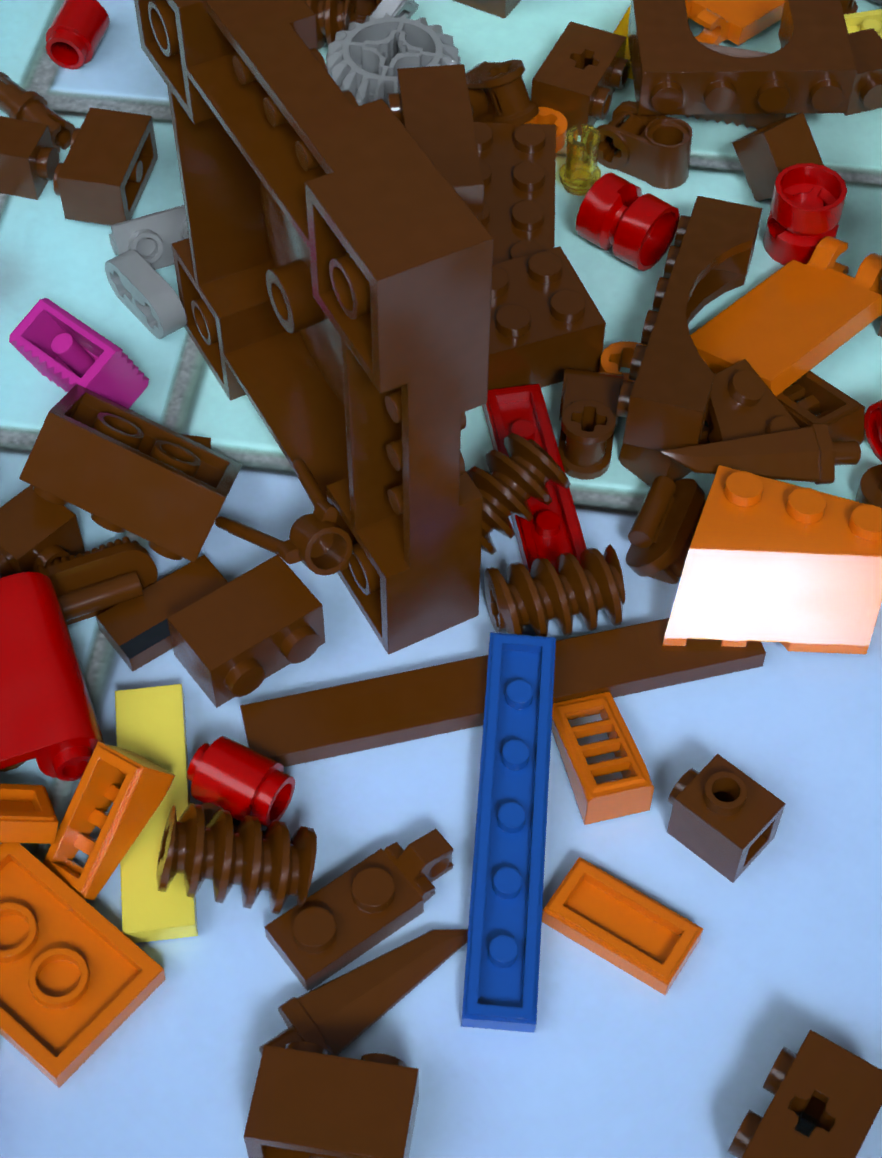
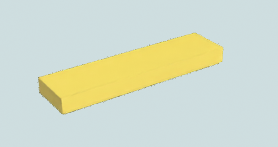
M182 684L115 691L117 747L132 751L175 775L164 799L120 862L122 933L134 943L198 936L196 895L194 898L186 896L184 874L177 873L166 892L158 891L156 876L161 841L170 810L174 805L178 821L190 804L189 780L187 778L188 755L185 703Z

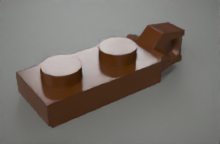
M437 829L410 843L405 850L398 842L387 846L384 851L380 849L306 898L301 908H298V905L264 926L266 938L307 991L312 990L424 912V903L436 893V888L432 882L453 868L452 852L454 850Z

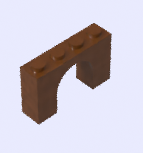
M631 0L627 37L637 114L847 113L857 67L841 1L785 0L778 33L781 49L768 55L746 58L724 55L701 44L690 30L685 0Z

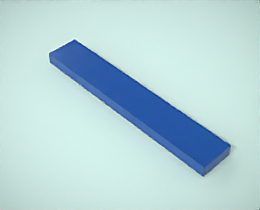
M490 632L461 1027L535 1033L556 638Z

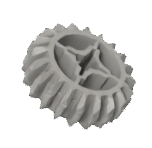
M386 12L384 18L379 19L367 15L365 23L362 24L349 22L348 31L336 32L335 41L328 44V52L326 54V66L329 75L341 90L347 89L353 94L358 106L381 98L388 105V93L398 92L397 69L461 64V59L458 57V48L453 44V36L443 34L441 25L428 26L425 17L411 20L408 18L407 13L401 17H390Z

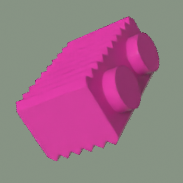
M48 298L40 299L9 335V342L43 376L53 381L58 387L60 386L65 392H69L78 384L129 409L148 387L149 379L144 376L143 372L138 370L139 367L133 364V361L122 352L121 348Z

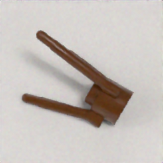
M296 459L293 462V468L314 506V512L303 515L294 522L290 530L289 540L282 541L224 516H219L215 520L218 528L279 555L288 564L301 561L318 575L335 574L339 570L347 569L350 563L349 560L353 551L352 540L349 534L336 523L337 509L327 501L312 472L302 459Z

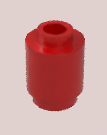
M64 0L46 33L47 54L57 65L66 69H78L83 63L86 64L92 59L110 23L108 13L97 0Z
M226 736L219 737L212 744H203L194 754L187 771V778L192 781L191 794L194 799L202 803H211L223 808V810L230 811L232 818L241 821L246 815L256 816L259 818L260 824L266 827L274 820L279 821L292 799L295 789L294 777L284 773V766L281 763Z

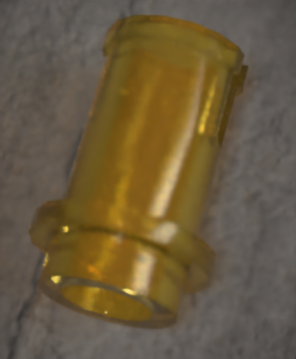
M582 124L581 142L577 141V125L568 129L566 133V160L559 170V179L564 185L565 190L577 196L586 195L593 184L601 178V170L597 166L601 134L598 129L587 124Z

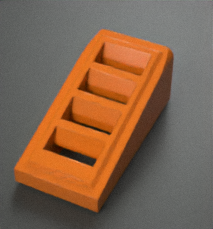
M610 691L553 703L551 729L584 825L649 811L654 786L641 754ZM600 714L602 718L599 721L572 727L568 721ZM607 733L609 738L579 745L577 741L579 738ZM614 752L616 757L590 764L585 759ZM620 771L623 778L596 783L594 777Z
M98 741L56 832L55 842L50 845L43 864L81 897L95 900L164 799L175 775L132 751ZM112 802H114L113 805H112V807H111V809H110V811H109V813H108V812H107V809H108L109 806L112 804ZM95 827L101 829L97 840L89 836ZM79 850L89 855L84 867L73 861Z

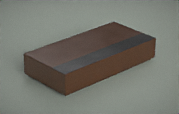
M203 555L197 558L195 563L190 562L143 589L144 596L117 604L97 615L96 620L99 630L133 672L173 648L167 617L227 584L228 581L209 559Z

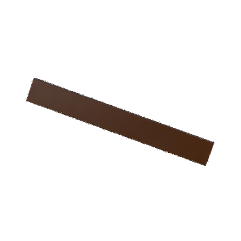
M669 618L556 641L553 703L609 691L612 697L615 698L762 667L766 652L762 643L758 641H747L746 647L721 646V640L687 639L686 646H662ZM488 655L241 705V715L248 748L287 767L482 726Z

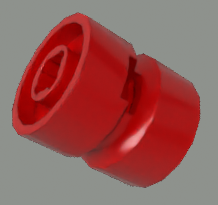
M798 163L786 167L778 174L763 240L765 251L773 260L784 266L791 260L807 264L817 244L827 236L836 238L839 227L838 223L847 194L845 180L834 170L814 163Z
M611 172L599 178L587 192L576 217V231L579 236L602 249L608 250L612 247L614 256L644 272L658 263L668 250L675 237L680 214L678 208L650 193L642 195L640 187Z

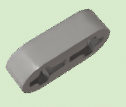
M130 249L106 261L105 272L116 296L156 338L162 339L187 324L185 309L176 292L139 253Z

